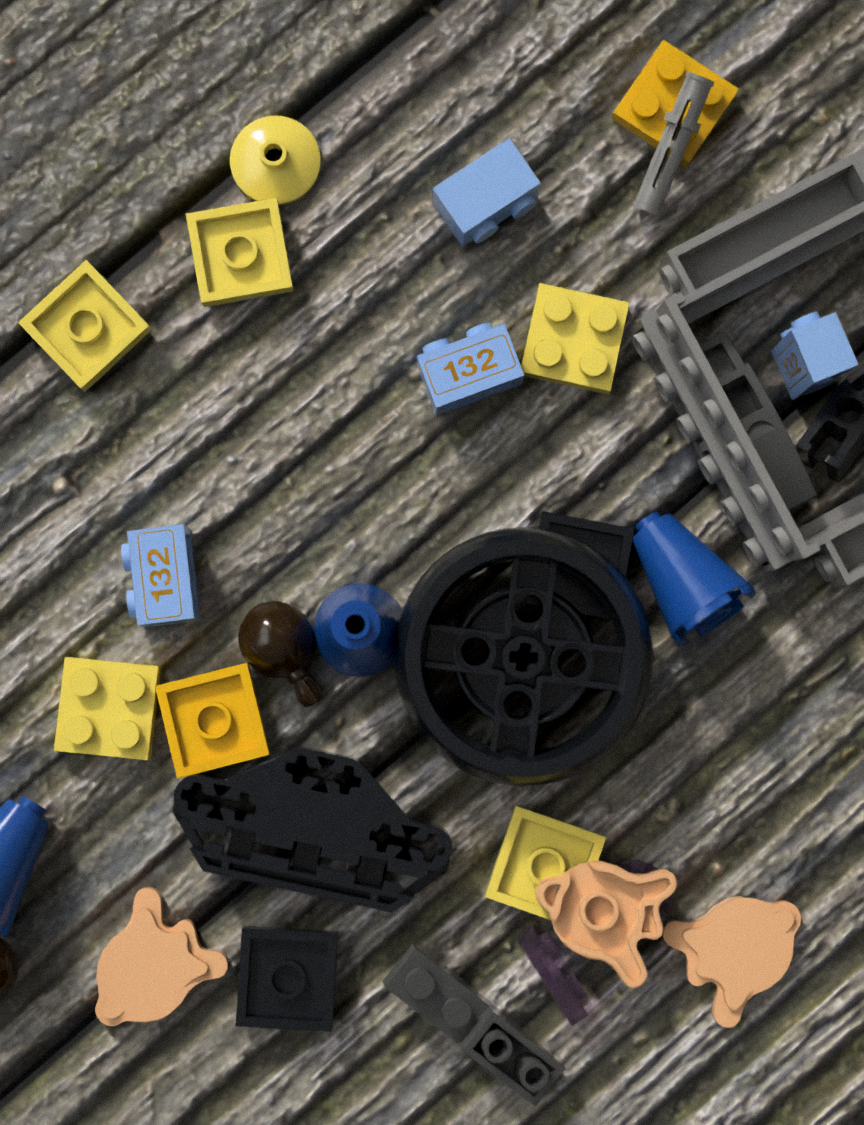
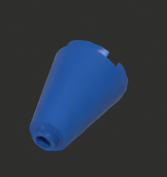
M654 512L635 526L638 533L633 537V544L669 634L677 647L690 643L685 635L696 630L700 637H702L738 613L744 607L739 600L743 595L750 599H753L756 591L747 580L672 514L660 516L658 512Z
M359 583L341 587L331 593L317 611L313 628L316 647L325 662L343 674L364 677L384 671L394 663L395 638L402 609L393 596L377 586ZM355 617H361L365 621V628L359 634H351L347 631L348 623Z
M24 796L20 798L18 803L8 799L0 807V934L6 937L12 927L49 827V823L42 819L47 810Z

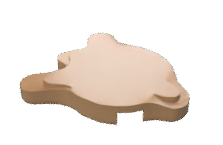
M588 861L572 867L559 876L543 878L536 887L535 896L539 905L547 911L553 929L564 945L572 952L587 959L601 960L608 963L616 971L622 982L629 988L634 989L642 986L648 976L646 966L637 949L638 941L642 938L657 940L663 935L664 929L659 906L675 892L677 879L667 869H658L646 874H635L612 863Z
M153 887L141 888L134 897L133 912L128 925L110 940L100 955L96 974L99 993L95 1007L96 1016L107 1026H116L125 1021L150 1022L159 1020L173 1012L184 1001L189 991L195 985L205 980L217 979L225 975L229 968L227 955L219 950L202 947L198 940L196 926L192 920L183 919L173 927L167 926L163 921L161 893Z
M735 896L717 903L698 919L690 921L673 919L667 921L663 925L662 938L669 946L685 954L686 978L692 985L702 986L708 982L715 984L716 990L712 1016L722 1027L732 1028L739 1022L747 1001L755 994L771 988L783 978L788 970L793 957L794 936L801 924V914L794 904L785 900L768 902L756 898Z

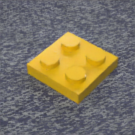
M663 39L614 110L611 119L657 148L667 124L663 120L666 111H672L686 78V72L688 71L713 81L714 85L710 89L697 123L701 124L698 133H692L680 165L687 168L737 95L739 88ZM689 102V104H688V106H687V109H686V111H685V113H684V116H683L682 122H681V124H680V127L678 128L677 133H676V135H675L674 141L676 140V138H677V136H678V134H679V131H680V129H681V125H682V123H683L684 118L686 117V114H687V112H688V109H689V107H690L691 102ZM672 148L668 152V157L672 151Z
M248 663L155 686L177 779L271 755Z

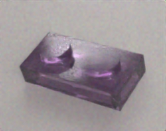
M530 926L516 935L523 950L570 1024L573 1026L587 1017L588 1014L581 1002L589 997L574 973L565 977L555 961L561 958L562 954L548 932L539 936L534 927Z

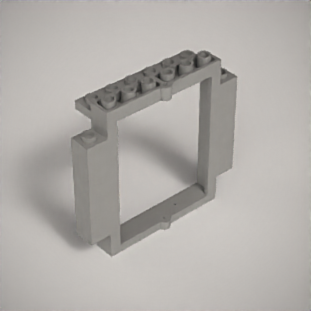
M864 148L667 251L659 262L662 267L659 269V275L666 290L670 294L676 293V295L664 300L656 311L639 319L633 327L635 335L632 336L637 353L643 361L650 360L658 375L654 377V382L661 397L666 402L672 401L680 416L676 419L679 431L688 443L693 442L694 448L701 458L698 460V464L704 477L711 485L716 483L724 497L720 504L726 518L733 526L738 524L747 541L743 542V548L750 562L755 567L761 566L763 572L774 571L791 561L802 560L816 553L817 557L814 558V563L819 574L826 582L831 581L834 587L848 586L864 577V492L797 527L692 333L689 324L864 232Z

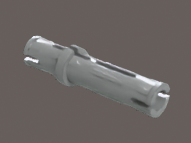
M688 71L672 111H666L663 120L667 124L650 161L637 198L632 204L634 207L657 216L661 213V207L678 171L692 133H698L701 124L697 123L710 89L714 85L713 81ZM689 102H691L690 107H689V109H688V112H687V114H686V117L684 118L683 123H682V125H681V129H680V131H679V134H678L676 140L674 141L675 135H676V133H677L678 128L680 127V124H681V122H682V119H683L684 113H685V111H686V109H687V106H688ZM672 148V151H671V153H670V155H669V158H668L667 163H666V165H665V168H664V170H663V172H662V175H661V177H660V180H659V182H658V185H657V187H655L656 181H657V179H658V177H659V174H660L661 169H662V167H663V164H664V162H665V160H666V157H667V155H668V152H669V150Z

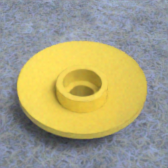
M284 116L263 117L248 124L236 137L230 153L231 172L240 190L254 201L277 198L279 206L293 203L306 195L314 186L321 167L320 150L312 133L300 122ZM271 149H278L282 152V156L277 161H269L266 159L267 152Z

